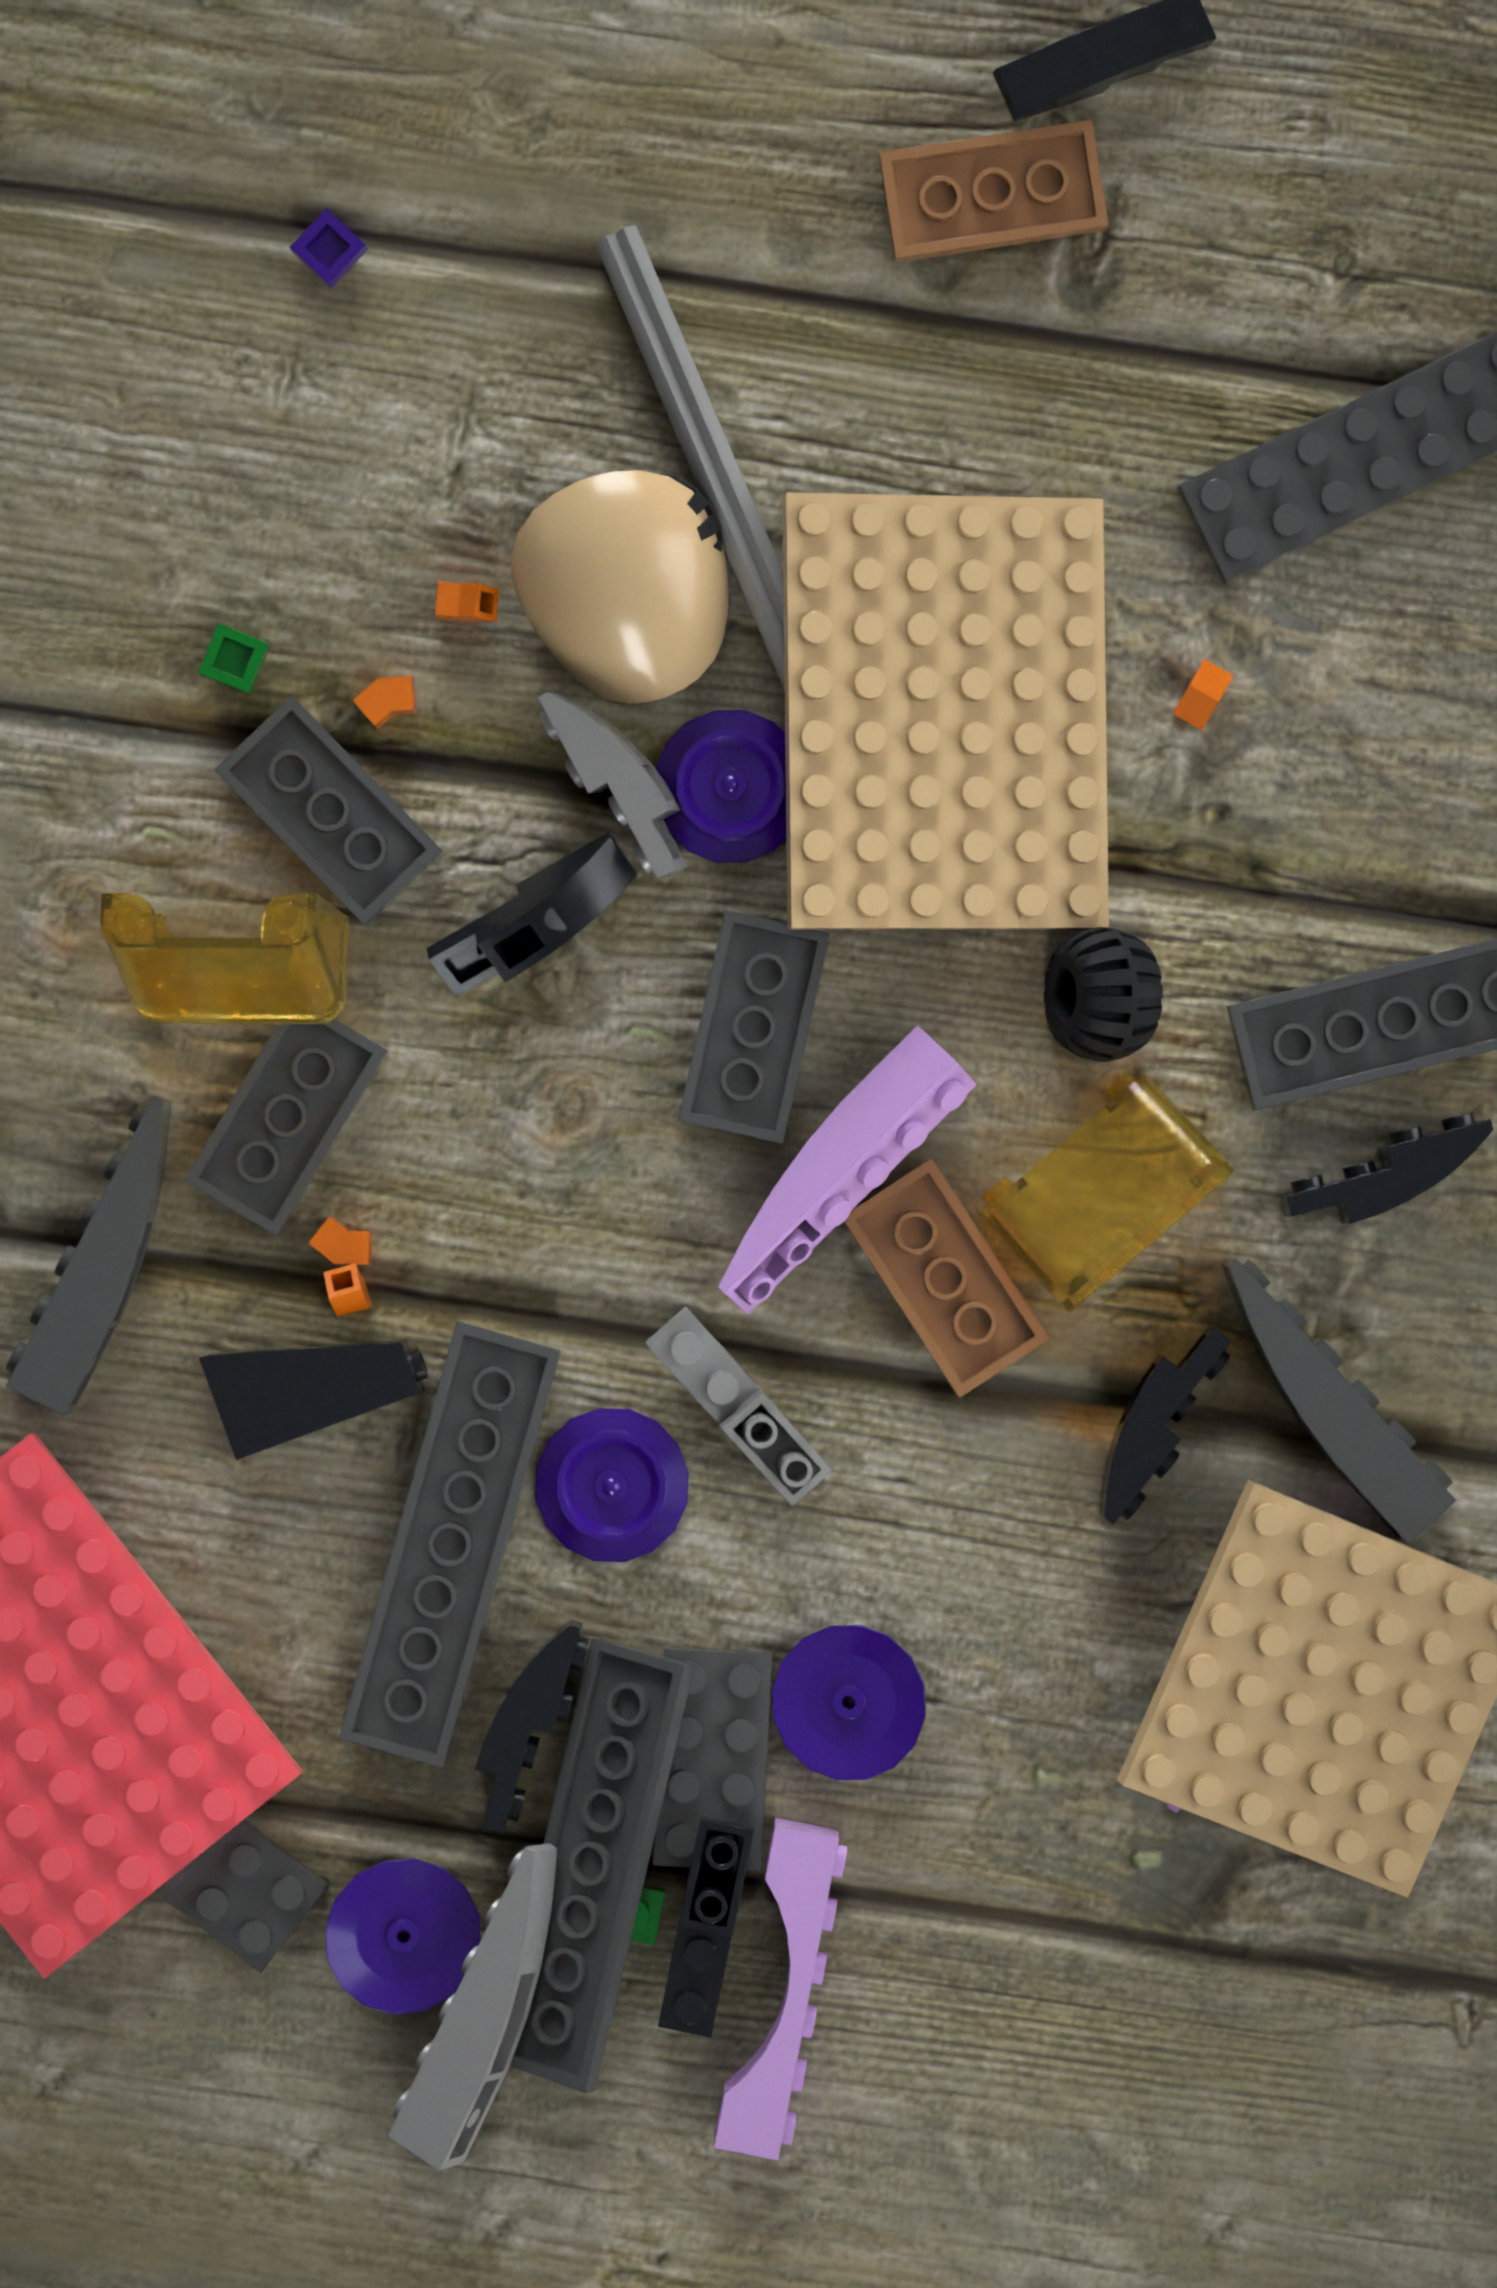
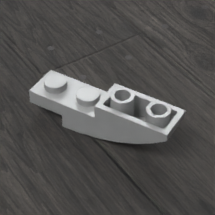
M546 692L539 696L538 699L544 708V711L540 713V719L550 737L554 741L560 739L569 756L565 760V766L570 777L579 788L585 787L588 793H602L610 788L613 794L608 798L610 807L615 817L623 826L629 824L638 841L633 846L634 852L647 873L654 872L657 879L671 877L687 868L688 865L663 820L678 812L681 808L651 762L629 738L608 720L584 704L562 693Z
M686 1306L646 1341L647 1346L792 1506L832 1471L831 1467Z

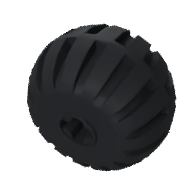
M1097 927L1076 933L1061 943L1052 954L1048 963L1049 970H1046L1044 981L1045 1014L1055 1040L1062 1047L1080 1058L1098 1062H1109L1130 1056L1145 1046L1154 1035L1162 1012V976L1152 950L1143 941L1128 932L1110 927Z

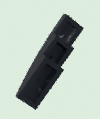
M1162 0L1042 47L996 68L993 71V75L1015 122L1101 94L1111 84L1154 71L1166 60L1206 48L1217 37L1200 0Z

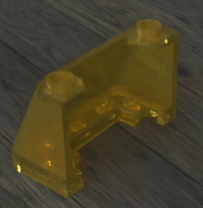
M101 893V931L134 1008L139 1014L150 1021L187 1024H323L338 1017L344 1008L347 985L349 917L318 894L279 895L270 901L263 911L261 937H173L166 928L167 917L160 913H155L151 904L142 897L129 893Z
M1129 1071L1124 1073L1104 1091L1110 1100L1024 1176L1018 1178L1013 1183L1005 1176L981 1196L987 1205L979 1211V1214L1058 1306L1067 1312L1075 1309L1224 1182L1235 1170L1144 1072H1141L1135 1078Z

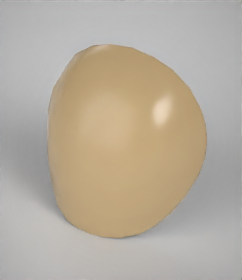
M641 470L609 472L581 479L554 493L535 508L516 535L511 556V573L515 592L526 617L536 634L562 667L588 691L605 700L625 704L647 703L666 698L681 691L700 678L715 660L723 642L728 618L729 599L727 560L724 547L722 545L721 552L714 548L715 543L718 541L716 534L701 541L697 527L707 519L708 515L705 509L696 515L687 504L695 493L669 476Z

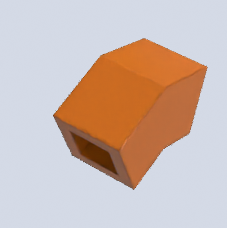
M438 581L435 615L438 620L468 623L496 622L500 589L480 583Z
M1204 659L1176 705L1173 714L1202 731L1234 675Z
M412 676L377 678L352 700L377 730L394 715L417 713L415 686Z
M328 1217L308 1242V1244L334 1264L350 1265L356 1263L357 1265H371L372 1231L349 1230L334 1217Z
M356 1263L323 1272L328 1299L336 1317L372 1308L364 1275L361 1276Z

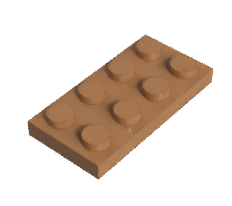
M1092 119L879 152L880 170L895 263L1107 231L1109 226Z
M932 1158L855 1207L844 1221L959 1398L1050 1339Z

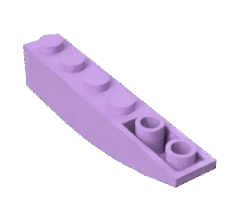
M918 1025L840 1102L806 1142L771 1191L743 1237L718 1287L747 1314L759 1303L765 1301L772 1294L774 1288L797 1265L803 1263L810 1256L812 1250L836 1226L842 1224L849 1217L851 1211L874 1188L880 1186L887 1179L889 1173L913 1149L919 1147L927 1138L928 1133L950 1111L957 1109L964 1102L966 1095L977 1085L964 1069Z

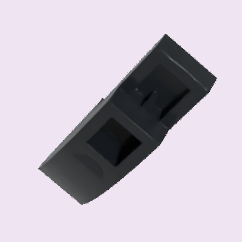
M607 832L516 884L519 896L427 947L428 959L456 997L497 974L501 976L504 982H507L554 952L600 915L636 878V870L610 832Z
M1473 1112L1441 1120L1443 1130L1423 1135L1421 1126L1390 1133L1391 1144L1377 1148L1382 1169L1376 1170L1373 1160L1343 1168L1345 1178L1324 1184L1322 1174L1290 1182L1293 1192L1279 1196L1284 1216L1293 1217L1337 1205L1342 1224H1351L1404 1204L1435 1186L1467 1160L1494 1130L1491 1119L1475 1122Z
M1208 1326L1177 1366L1166 1357L1158 1354L1140 1379L1127 1402L1108 1452L1101 1490L1100 1514L1113 1525L1120 1516L1126 1521L1133 1516L1146 1498L1141 1489L1153 1474L1162 1478L1178 1459L1180 1453L1174 1448L1181 1439L1164 1425L1170 1418L1176 1423L1179 1422L1196 1401L1197 1397L1191 1392L1203 1376L1212 1380L1229 1360L1231 1355L1225 1349L1232 1340L1217 1328Z
M571 1620L545 1643L517 1677L496 1713L484 1740L475 1770L496 1775L482 1825L484 1829L503 1833L508 1819L518 1822L526 1794L525 1789L517 1788L519 1775L522 1767L532 1769L540 1737L530 1735L532 1728L552 1734L556 1720L567 1723L575 1694L574 1690L565 1688L570 1668L581 1670L589 1638L579 1636L583 1622Z
M700 1818L658 2027L710 2038L712 2036L754 1834V1828Z

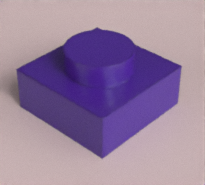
M327 208L290 246L292 253L329 288H332L368 250L366 245Z

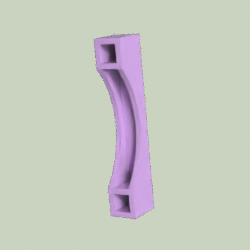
M776 1817L774 1819L765 1867V1881L778 1903L787 1932L789 1948L787 1986L779 2013L764 2042L747 2063L724 2082L714 2135V2148L778 2160L781 2144L790 2146L792 2144L797 2113L788 2111L791 2091H802L807 2059L798 2058L802 2037L812 2038L817 2006L808 2005L812 1984L822 1985L827 1960V1953L818 1951L822 1930L832 1932L837 1908V1899L828 1898L832 1877L842 1879L847 1855V1846L838 1845V1829Z

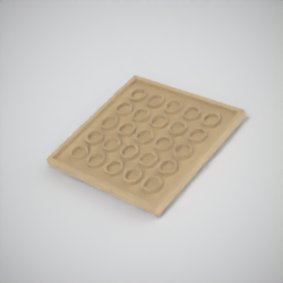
M1247 1480L1117 1777V1781L1122 1786L1408 1898L1497 1697V1583L1268 1487Z

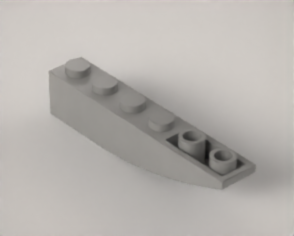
M550 1843L526 1846L512 1860L507 1872V1876L510 1878L502 1897L492 1904L486 1914L484 1925L487 1929L479 1945L469 1952L463 1962L461 1973L464 1977L457 1992L447 1999L439 2013L438 2020L441 2025L434 2040L425 2046L417 2059L415 2068L418 2070L416 2078L411 2088L403 2093L394 2107L393 2117L396 2120L387 2137L439 2171L464 2163L510 2067L528 2018L542 1966L552 1910L558 1848Z

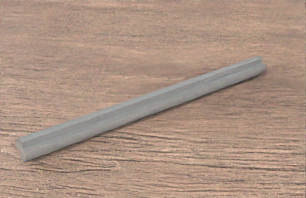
M635 225L624 227L615 234L602 237L595 245L701 494L706 499H709L716 511L721 527L723 547L784 688L782 568L639 231Z

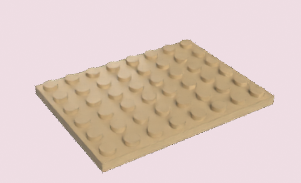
M786 492L782 496L787 930H1089L1097 927H1109L1103 499Z

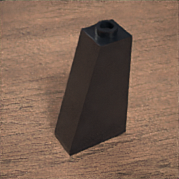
M407 1340L216 1352L199 1358L236 1460L419 1394L424 1391L421 1380L429 1378L428 1370L419 1348L410 1350Z

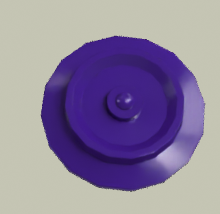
M714 710L688 721L665 744L655 769L669 787L681 810L663 820L671 835L688 852L715 863H747L775 851L786 839L785 732L773 721L746 710Z
M598 1408L571 1418L548 1440L536 1466L535 1499L545 1526L566 1549L593 1561L626 1562L653 1552L676 1530L688 1503L689 1471L678 1443L657 1421L631 1409Z
M830 1625L802 1638L782 1660L772 1688L773 1720L786 1748L808 1769L835 1780H868L896 1767L916 1745L926 1718L925 1684L912 1656L889 1635L863 1625Z
M416 1858L382 1861L356 1874L335 1898L325 1926L326 1957L340 1986L362 2005L390 2014L421 2012L448 1999L458 1989L464 1977L461 1973L463 1962L469 1952L478 1946L481 1941L479 1913L466 1886L445 1868Z

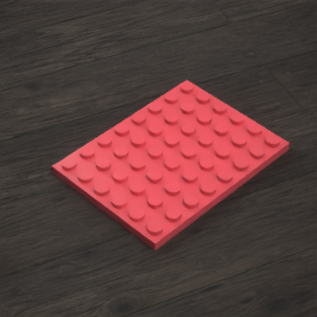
M33 1432L0 1457V1924L45 1979L298 1777L303 1770L37 1434Z

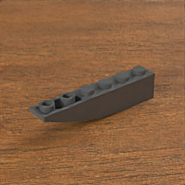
M153 1096L149 1104L142 1101L136 1109L128 1127V1130L134 1132V1135L126 1151L118 1149L112 1156L104 1173V1178L110 1182L101 1200L93 1197L87 1205L79 1223V1226L84 1228L85 1231L77 1247L74 1248L69 1245L64 1251L55 1269V1274L61 1278L52 1296L44 1294L32 1313L30 1322L37 1326L27 1344L19 1342L6 1365L5 1370L12 1373L6 1387L63 1416L74 1412L122 1318L143 1263L157 1212L167 1155L171 1101L160 1096Z
M1229 1258L1222 1267L1242 1320L1266 1370L1293 1415L1327 1461L1398 1539L1407 1544L1411 1543L1457 1501L1447 1490L1453 1483L1452 1480L1433 1460L1430 1459L1425 1464L1419 1460L1410 1450L1416 1444L1413 1437L1395 1419L1387 1424L1378 1415L1374 1408L1380 1402L1359 1379L1353 1384L1347 1381L1337 1370L1343 1364L1341 1358L1322 1339L1314 1344L1301 1330L1307 1323L1306 1320L1286 1299L1278 1305L1264 1290L1270 1284V1281L1252 1261L1248 1259L1244 1264H1241L1237 1259Z

